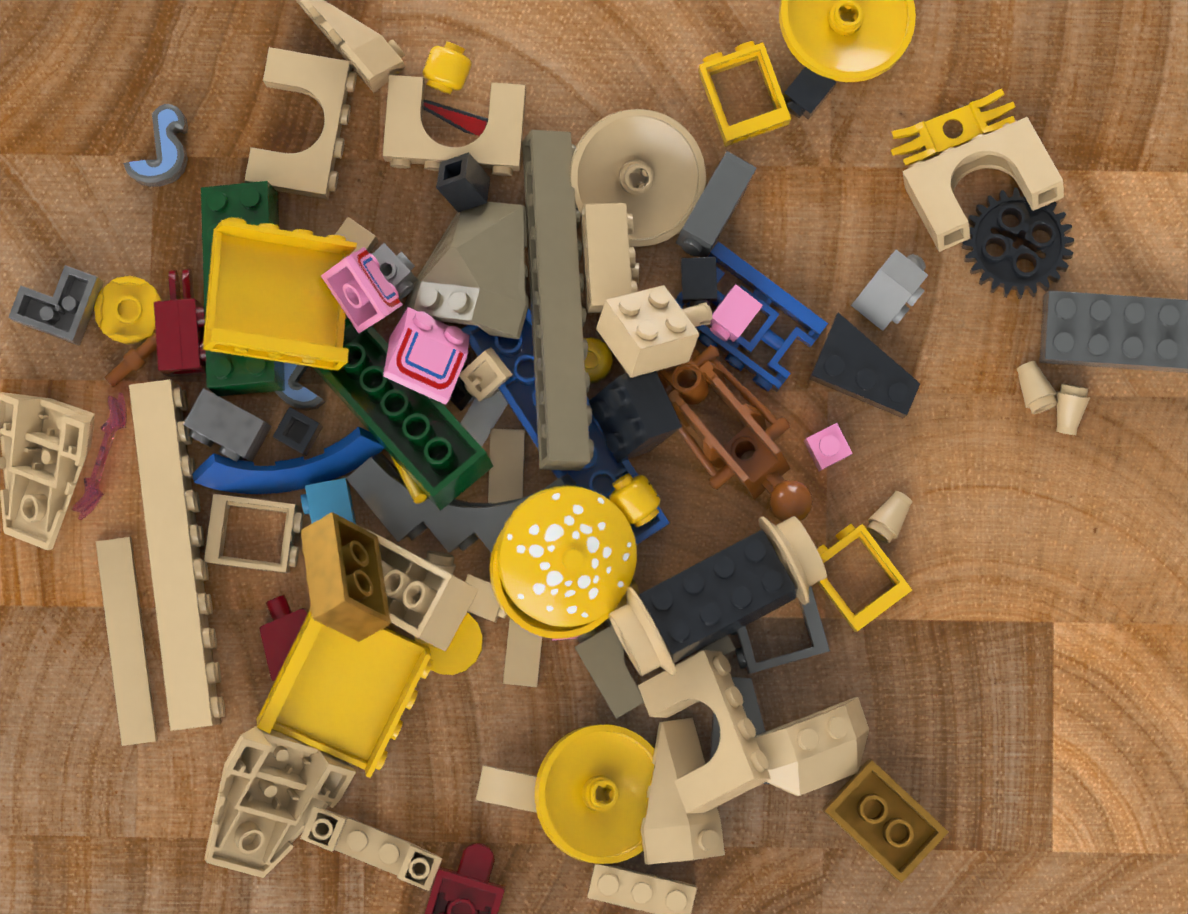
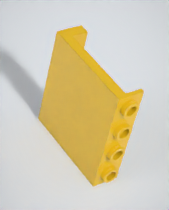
M232 217L221 220L213 231L203 350L338 371L348 362L349 349L343 348L346 314L321 275L348 257L357 248V243L346 241V238L340 235L315 236L312 231L305 229H296L292 232L280 230L278 225L263 223L259 226L246 224V221L241 218Z
M309 610L258 714L257 728L269 734L272 729L364 769L365 775L371 778L374 770H380L385 763L388 754L385 748L390 738L393 740L397 738L402 728L403 721L400 718L405 708L410 710L416 700L418 691L415 690V687L420 677L425 679L431 670L433 660L430 659L429 647L387 628H383L358 642L313 620Z

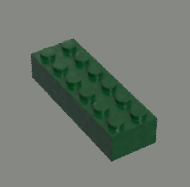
M268 181L201 187L205 318L213 231L221 220L232 217L241 218L246 221V224L259 226L263 223H270L279 226L278 192ZM206 350L207 388L217 396L285 391L284 362Z
M349 318L345 319L343 348L349 349L348 362L338 371L313 367V369L441 511L489 471L493 464L487 452L441 402L383 376L388 343L372 325L358 333Z

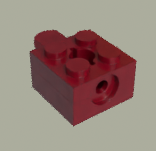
M183 269L182 271L183 299H181L178 272L177 270H170L168 274L170 300L154 301L158 371L167 377L206 374V350H203L205 329L204 306L194 298L191 269Z
M474 843L464 849L457 871L440 866L425 914H498L506 886L489 881L495 862L493 851L485 844Z

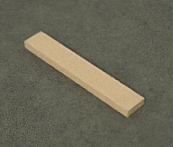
M124 537L96 541L121 745L157 741L132 538Z

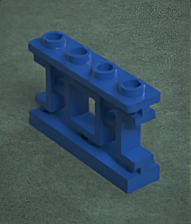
M718 241L708 257H716V263L754 290L751 293L742 285L740 286L741 289L763 305L760 311L768 316V319L750 342L742 336H739L734 342L730 339L723 341L715 336L706 325L695 327L700 334L697 339L706 347L712 345L727 354L725 360L735 369L742 371L745 368L755 375L752 381L765 391L769 392L772 388L777 392L791 374L778 364L779 360L796 338L810 348L828 323ZM716 267L718 284L725 272ZM717 290V302H713V304L718 306L725 295ZM681 291L675 301L682 309L684 305L690 307L689 303L682 304ZM772 303L808 330L809 333L806 334L796 326L786 340L782 339L769 329L779 316V313L771 308L770 304ZM760 340L777 351L767 364V367L777 374L776 377L772 376L737 348L740 346L750 354Z

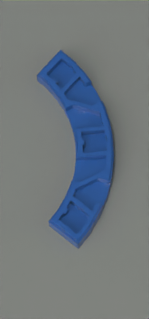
M357 427L340 441L324 448L325 453L306 460L302 456L289 460L275 461L273 466H254V462L235 461L213 453L192 475L194 483L225 492L241 494L283 493L305 489V485L327 482L343 476L360 467L366 460L379 454L385 448L368 430Z

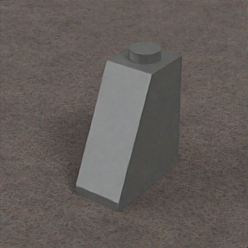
M726 151L684 224L676 244L681 246L689 255L707 257L740 203L757 168Z

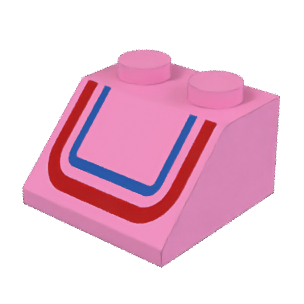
M365 247L352 253L321 275L358 333H361L403 305L399 300L396 288L387 282L380 271L377 259L368 253Z
M408 307L389 338L383 376L446 405L466 360L470 335L465 334L458 327L448 326L433 319L425 312H418Z

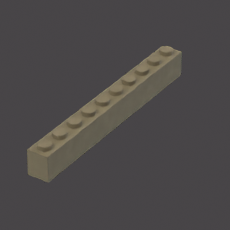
M531 130L522 141L539 467L540 470L580 471L592 459L594 444L592 439H589L588 426H590L592 420V410L590 406H587L586 397L590 387L589 373L585 372L584 363L588 354V343L586 339H583L582 329L586 321V310L584 306H581L580 295L584 288V277L582 273H579L582 244L580 241H577L580 211L575 208L574 188L571 187L570 180L571 161L576 146L572 144L571 132Z

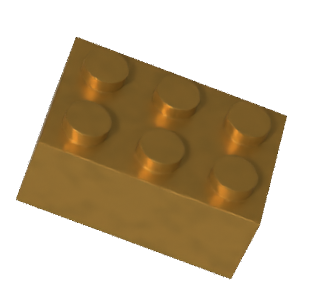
M333 512L302 529V552L305 558L306 582L309 588L310 611L313 620L358 642L389 626L391 620L378 536Z
M870 759L859 768L858 773L854 774L822 808L830 818L900 883L912 873L949 833Z

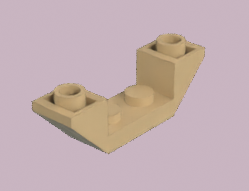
M313 806L300 838L333 852L336 850L397 875L398 879L430 891L443 859L411 842L350 817Z

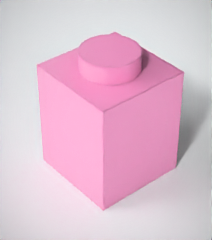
M735 284L712 313V320H710L712 327L710 331L723 341L730 339L734 342L763 305Z
M837 423L803 441L818 471L853 454Z

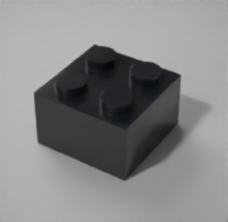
M656 371L630 378L628 373L622 374L588 401L593 417L598 421L606 438L607 446L613 453L617 463L652 451L682 428Z

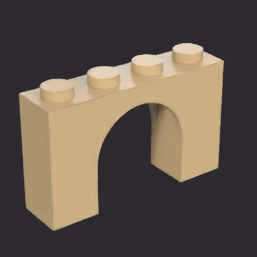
M269 47L263 77L266 87L299 92L314 98L323 108L324 128L319 139L310 148L302 152L281 153L251 147L244 180L246 183L268 181L276 191L326 200L329 199L330 191H336L339 172L334 171L336 158H342L345 139L340 138L342 125H348L351 105H346L348 92H354L357 72L352 71L350 61Z
M389 75L383 158L385 162H390L391 167L410 168L412 163L424 164V169L439 171L440 162L469 152L483 169H492V174L512 176L513 171H520L526 100L525 85L491 82L489 117L486 128L481 136L466 146L447 147L431 139L423 128L424 78Z
M1028 117L1016 120V122L1011 124L1006 123L1002 128L989 134H980L964 145L957 148H948L942 151L939 156L925 162H916L903 171L905 189L939 252L970 239L969 222L953 192L958 182L975 170L992 168L1009 174L1019 185L1033 211L1064 197L1063 179Z
M703 650L675 665L676 674L674 675L664 671L638 685L650 717L668 718L701 701L713 710L718 719L720 743L713 758L704 766L675 780L686 813H705L771 779L768 772L767 758L760 751L755 739V727L747 718L742 706V694L735 687L731 678L729 661L722 655L721 651Z

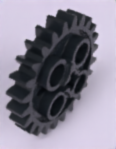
M1018 188L1014 189L1012 197L1009 198L1005 191L1001 190L999 201H996L989 195L986 200L988 208L980 204L976 206V212L980 217L970 215L968 218L969 224L973 227H969L970 240L962 243V249L972 251L965 255L964 258L965 262H975L970 270V274L973 275L981 272L982 276L979 284L983 285L988 281L992 282L991 293L1002 287L1004 298L1008 297L1011 290H1015L1018 299H1021L1026 289H1028L1032 297H1035L1038 285L1044 291H1048L1050 287L1048 279L1058 283L1061 278L1056 270L1066 272L1069 265L1062 259H1071L1073 256V252L1065 248L1072 246L1074 243V238L1065 236L1071 231L1072 225H1061L1066 213L1062 212L1055 215L1054 210L1057 202L1033 211L1026 198L1020 197ZM1013 215L1018 218L1020 224L1016 227H1007L1002 222V217ZM994 228L1000 234H993L990 230ZM1037 230L1045 231L1049 235L1050 240L1046 243H1039L1034 240L1032 233ZM1020 238L1023 240V245L1016 249L1012 246L1013 242ZM990 244H998L1002 247L1004 253L1001 256L994 257L987 253L986 247ZM1035 252L1045 254V258L1038 257ZM1022 259L1032 262L1034 270L1026 273L1018 269L1016 263Z

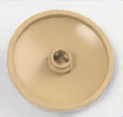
M629 109L602 118L583 135L572 156L570 180L571 187L574 188L575 207L580 211V216L585 204L626 203L627 213H632L633 233L628 234L629 246L642 247L666 241L682 230L705 190L706 170L697 142L679 122L656 111Z

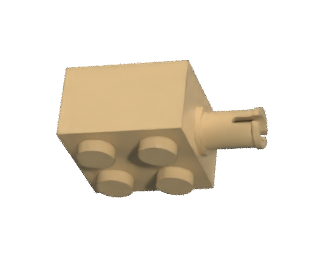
M665 285L605 300L596 329L630 378L689 362L699 336V332L695 327L710 324L712 311L707 303L682 309Z

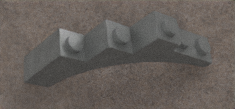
M382 453L370 457L346 478L397 542L407 537L413 541L429 528L449 553L457 548L465 551L479 538L492 553L496 539L510 515L523 501L537 493L535 492L524 498L499 503H475L454 499L440 511L428 497L422 503H414L397 468ZM567 473L542 490L557 486H575L577 483Z

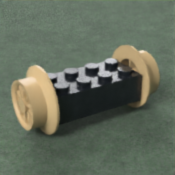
M793 516L774 525L765 517L759 518L760 531L640 593L639 597L632 587H628L627 604L609 613V618L622 646L638 673L643 676L660 666L671 675L676 674L674 663L795 600L796 597L802 604H808L809 587L827 578V573L813 541L801 522Z

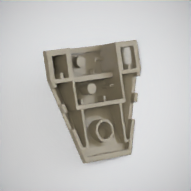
M487 202L478 207L457 212L419 273L418 280L413 283L414 288L407 295L402 316L409 307L418 312H425L437 321L475 325L490 336L520 339L529 307L528 296L525 294V278L528 277V267L524 261V248L527 247L526 207L524 205Z

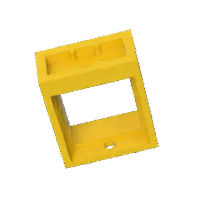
M754 41L740 44L735 47L736 52L723 56L722 52L711 54L703 58L704 63L699 65L698 73L725 147L787 126L791 121L764 42L755 45ZM757 60L775 110L729 126L711 75Z
M851 523L835 535L839 541L829 549L825 544L817 548L822 562L825 563L855 539L859 538L894 584L890 589L854 615L827 578L817 582L853 631L858 632L911 592L912 589L865 526L861 524L855 528Z

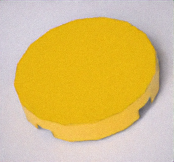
M134 276L117 277L98 293L94 305L95 320L102 332L113 341L127 345L141 343L156 331L154 301H162L156 289L144 279Z
M466 613L446 652L416 636L415 641L429 647L430 659L433 660L432 671L438 674L455 675L468 670L477 661L482 651L483 635L479 623L469 613Z

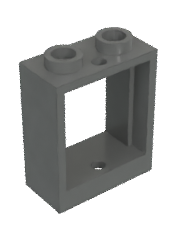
M811 586L809 587V603L804 605L799 601L812 647L756 663L746 626L731 633V636L737 634L741 646L735 649L740 669L747 667L748 674L830 651Z

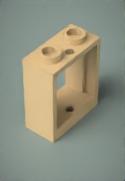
M213 494L204 562L289 574L290 567H296L298 547L293 546L295 533L301 532L303 513L298 512V505ZM230 506L287 513L280 563L223 556Z

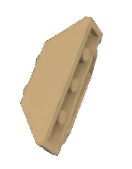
M854 697L756 735L755 739L759 749L766 756L769 765L768 772L771 779L766 782L795 796H801L858 773L869 727L859 698Z

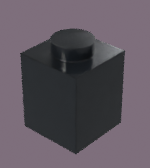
M805 66L783 94L788 111L798 118L803 115L809 120L832 92L836 82L833 79L823 77L811 71Z
M469 152L440 162L436 188L458 213L487 203L490 176Z
M716 257L681 258L682 304L689 303V306L692 307L701 303H707L710 307V303L717 302Z
M289 407L273 438L307 456L323 426Z

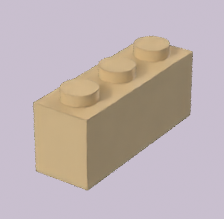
M626 203L585 204L581 211L587 313H602L605 300L638 292L637 282L631 281L630 268L635 267L634 247H629L628 234L633 233L632 213H627Z
M594 864L587 898L653 914H691L697 887L695 884L610 864Z

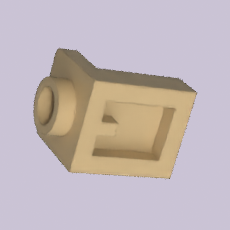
M489 348L459 374V377L465 383L466 390L481 402L499 392L498 388L513 374L496 352Z

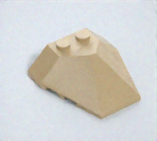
M0 392V439L2 450L0 469L4 471L5 490H0L4 534L45 550L53 549L85 459L91 448L95 413L51 398Z
M255 726L241 734L224 764L204 860L209 864L264 878L294 848L292 842L303 832L313 806L326 809L328 806L333 808L341 800L356 773L355 769L337 757L274 730H271L269 734Z

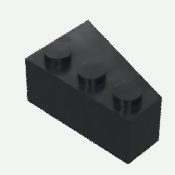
M839 312L833 320L809 378L814 382L900 418H905L908 415L920 383Z

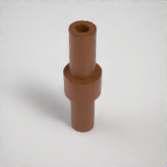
M156 332L136 350L131 348L122 356L124 360L104 377L112 387L116 386L131 371L135 370L137 372L146 364L145 359L157 349Z

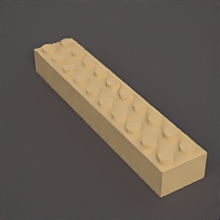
M171 379L130 384L129 390L170 731L221 724L220 717H225V705L223 696L217 697L216 683H221V671L219 662H213L212 649L217 648L215 629L210 628L208 622V615L213 614L211 595L206 594L204 589V581L209 580L207 563L200 556L199 547L205 545L202 526H198L196 523L195 513L200 512V499L198 492L192 490L191 479L193 478L192 473L196 470L194 458L189 457L187 445L192 444V437L188 436L191 429L183 425L185 422L183 411L188 410L187 394L185 390L181 389L180 385Z

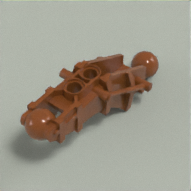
M710 345L702 353H699L694 348L689 362L657 370L656 372L679 421L682 422V428L678 431L711 476L708 481L713 489L718 490L735 475L743 483L754 500L767 490L770 494V510L780 521H785L793 516L801 521L808 516L813 503L812 493L803 483L797 480H785L782 477L791 468L781 450L774 443L779 436L790 428V423L783 417L777 419L716 359L719 356V351L715 346ZM725 378L751 405L746 403L742 405L727 388ZM697 380L692 387L684 388L688 381ZM709 385L745 427L724 446L718 442L687 405L699 404L704 401L709 392ZM765 419L771 424L767 429ZM683 424L686 427L691 426L703 440V450L692 435L688 433ZM746 451H755L751 458L741 459V456Z

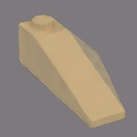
M296 0L345 60L350 61L352 68L373 93L389 81V75H397L405 68L404 62L401 59L405 54L393 39L387 43L382 35L324 0Z
M693 718L659 722L652 761L654 772L651 786H648L646 796L649 798L646 818L642 819L641 825L645 864L689 861L725 855L718 808L715 807L705 813H686L675 784V780L705 765Z

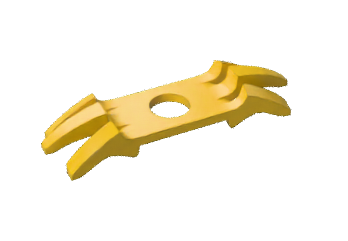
M1001 88L982 99L970 102L969 105L926 122L922 121L908 128L892 131L893 139L912 137L920 133V137L890 151L893 156L919 151L926 147L925 151L903 159V162L906 166L928 160L930 157L948 148L969 142L980 134H989L1002 128L1006 123L1016 122L1014 116H1011L989 126L986 125L1014 109L1015 104L1010 102L988 111H980L1004 96ZM956 120L962 125L963 132L958 138H949L944 134L943 125L947 121Z

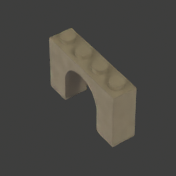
M608 619L607 622L610 625L608 628L599 633L594 628L577 637L580 644L575 646V649L617 719L643 704L644 700L626 667L624 647L610 619ZM727 635L702 648L697 653L703 650L721 651L722 655L725 656L735 650V647Z

